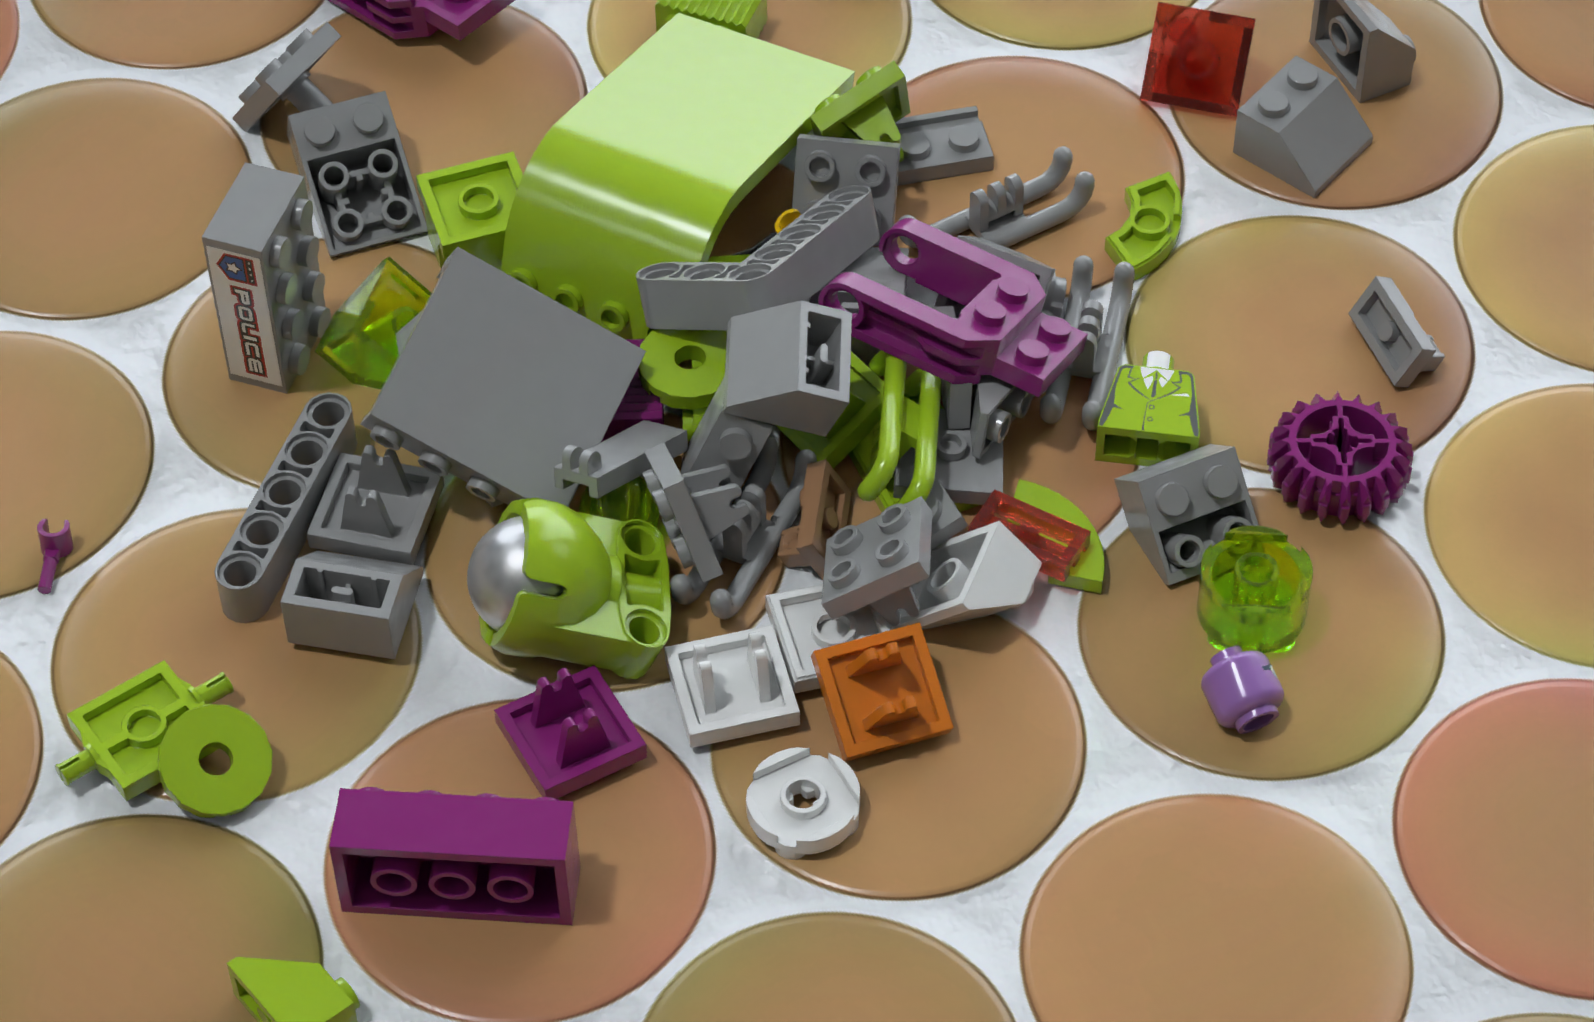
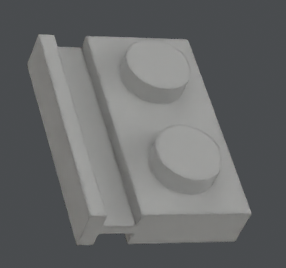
M977 106L903 117L896 122V126L901 134V148L904 153V160L899 162L897 186L993 170L994 156L983 123L978 118Z

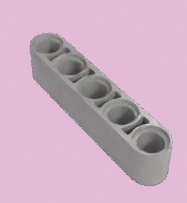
M331 392L322 393L311 398L305 405L219 558L214 572L222 610L227 618L235 622L248 623L263 617L269 610L307 540L308 529L340 452L354 454L357 447L356 431L351 403L345 396Z

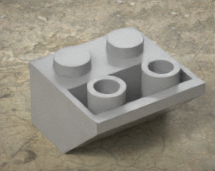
M800 300L731 317L727 324L723 413L826 437L849 404L852 313Z
M1208 444L1114 479L1129 530L1165 585H1172L1265 550L1235 446Z
M318 550L297 558L280 602L288 642L395 659L423 576V567Z

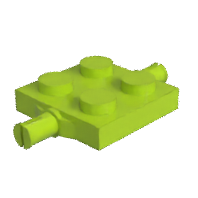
M165 660L67 714L70 728L82 742L84 750L55 765L60 779L68 786L91 771L97 770L100 774L110 779L126 802L161 782L157 763L158 748L169 725L187 710L205 704H212L226 695L232 694L234 692L233 686L225 673L220 672L219 675L203 684L193 687L191 684L178 678ZM211 747L203 750L199 754V760L217 751L219 748Z

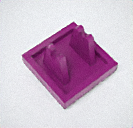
M595 665L573 675L569 673L567 668H561L557 672V680L550 684L546 677H541L537 681L535 692L494 709L496 724L542 797L558 799L647 758V745Z

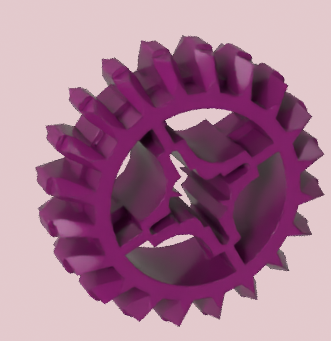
M1337 391L1332 400L1326 401L1316 393L1310 405L1297 400L1292 412L1282 413L1278 426H1275L1270 434L1267 465H1269L1268 471L1271 472L1273 487L1282 489L1281 494L1283 495L1284 502L1298 501L1297 506L1300 515L1310 510L1317 511L1320 523L1327 515L1338 516L1343 526L1350 515H1355L1364 523L1370 515V511L1383 515L1389 507V503H1398L1399 498L1403 495V489H1406L1411 479L1414 452L1412 444L1409 443L1407 428L1398 426L1396 413L1382 414L1379 401L1369 406L1362 404L1360 394L1353 401L1343 400Z

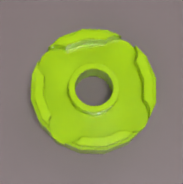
M652 330L640 344V348L646 351L638 366L642 387L649 395L651 391L654 395L660 397V403L671 408L694 410L708 407L725 376L727 331ZM688 359H695L703 363V365L695 369H684L678 366L680 362Z
M205 704L185 711L169 725L158 748L157 763L160 780L165 793L179 808L204 818L231 816L243 812L261 796L272 773V749L264 729L251 715L230 705ZM211 747L222 749L229 756L230 769L221 775L206 773L200 766L199 754Z

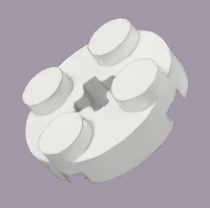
M789 748L769 756L754 771L753 781L748 787L746 794L747 818L755 834L763 842L774 847L779 856L785 859L796 860L802 858L805 854L827 851L855 833L859 825L860 785L854 771L841 758L828 753V759L820 755H810V748ZM801 793L806 799L817 798L811 807L797 808L793 806V796Z

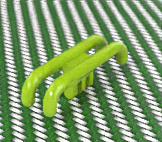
M882 350L869 363V368L878 376H884L881 419L873 428L871 470L860 483L857 492L863 501L870 502L876 499L892 478L898 460L913 447L915 448L913 477L905 494L896 504H905L921 496L926 501L935 479L942 381L941 378L920 368L916 369L906 379L907 362ZM904 391L910 396L920 395L919 404L905 397Z

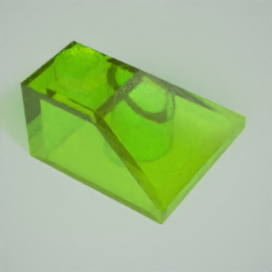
M391 257L385 258L333 314L315 352L353 384L381 390L399 357L396 333L424 309L431 292Z

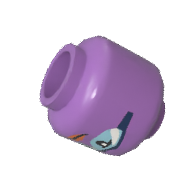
M1232 646L1218 652L1210 659L1212 667L1202 677L1201 689L1220 725L1226 728H1236L1240 734L1263 728L1279 716L1277 708L1283 702L1284 690L1265 654L1259 651H1242L1240 646Z

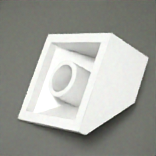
M1000 521L950 538L931 551L930 577L920 581L918 584L911 585L919 603V615L911 617L906 610L898 609L900 612V623L896 626L890 624L891 630L919 622L922 630L986 617L1007 609L1019 608L1031 597L1034 591L1033 583L1042 562Z

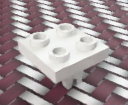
M773 624L664 647L666 665L690 748L800 725V710Z

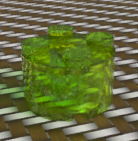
M1242 526L1226 532L1223 540L1213 547L1211 543L1205 550L1201 561L1197 615L1201 626L1207 633L1208 642L1216 649L1224 650L1232 646H1240L1242 651L1282 653L1290 650L1295 645L1296 638L1302 632L1307 619L1313 566L1308 553L1302 546L1301 551H1299L1295 546L1287 542L1288 535L1277 529L1265 526Z

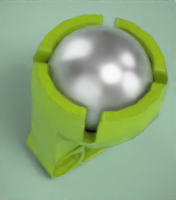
M536 497L511 501L502 513L498 524L480 539L473 550L467 570L469 595L473 606L479 614L480 631L483 640L502 654L521 658L545 657L587 666L595 665L598 668L612 670L618 676L627 679H638L648 672L669 639L671 623L669 564L663 535L650 522L642 519L620 521L576 512L564 504Z

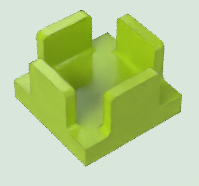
M514 151L416 175L417 189L425 210L428 237L440 268H442L450 254L459 247L499 270L502 269L503 246L508 218L523 176Z

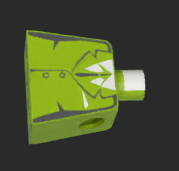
M1163 351L1147 353L1143 357L1142 366L1124 364L1118 367L1098 420L1095 460L1151 466L1197 449L1199 447L1200 425L1195 376L1189 371L1174 370L1173 357Z

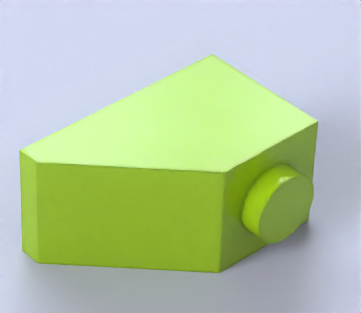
M235 957L227 962L234 995L257 1022H358L355 1010L360 1007V1002L354 990L342 977L334 980L320 963Z

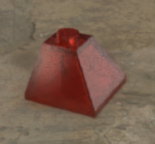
M1158 2L1140 100L1237 117L1256 19Z

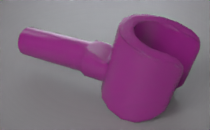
M42 519L37 525L44 561L37 590L42 594L51 593L59 559L66 557L73 550V540L68 520L64 521L63 529L57 533L49 532L47 519Z

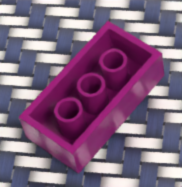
M364 787L361 789L340 788L329 850L342 912L573 925L581 867L573 801H559L552 797H538L535 799L505 798L489 793L469 796L442 794L433 790H424L417 793L385 791L377 787Z

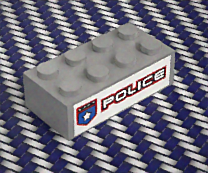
M247 162L243 165L202 235V242L229 379L287 394L296 376L303 375L306 371L310 359V351L317 338L325 336L331 318L330 309L325 306L323 294L325 276L320 272L317 257L319 239L314 236L312 226L313 202L308 200L304 176Z

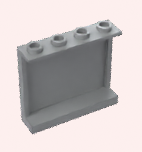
M457 247L445 260L437 276L439 280L371 411L363 418L360 425L371 430L370 437L382 446L392 450H399L402 447L419 456L418 463L430 472L441 476H447L450 473L467 482L466 489L483 500L495 502L498 499L509 505L514 500L536 497L555 501L569 507L580 484L575 483L564 490L556 488L554 467L562 463V453L566 446H578L584 451L601 443L646 351Z

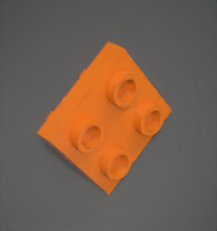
M920 622L813 651L811 655L812 663L843 761H851L945 735L954 729Z

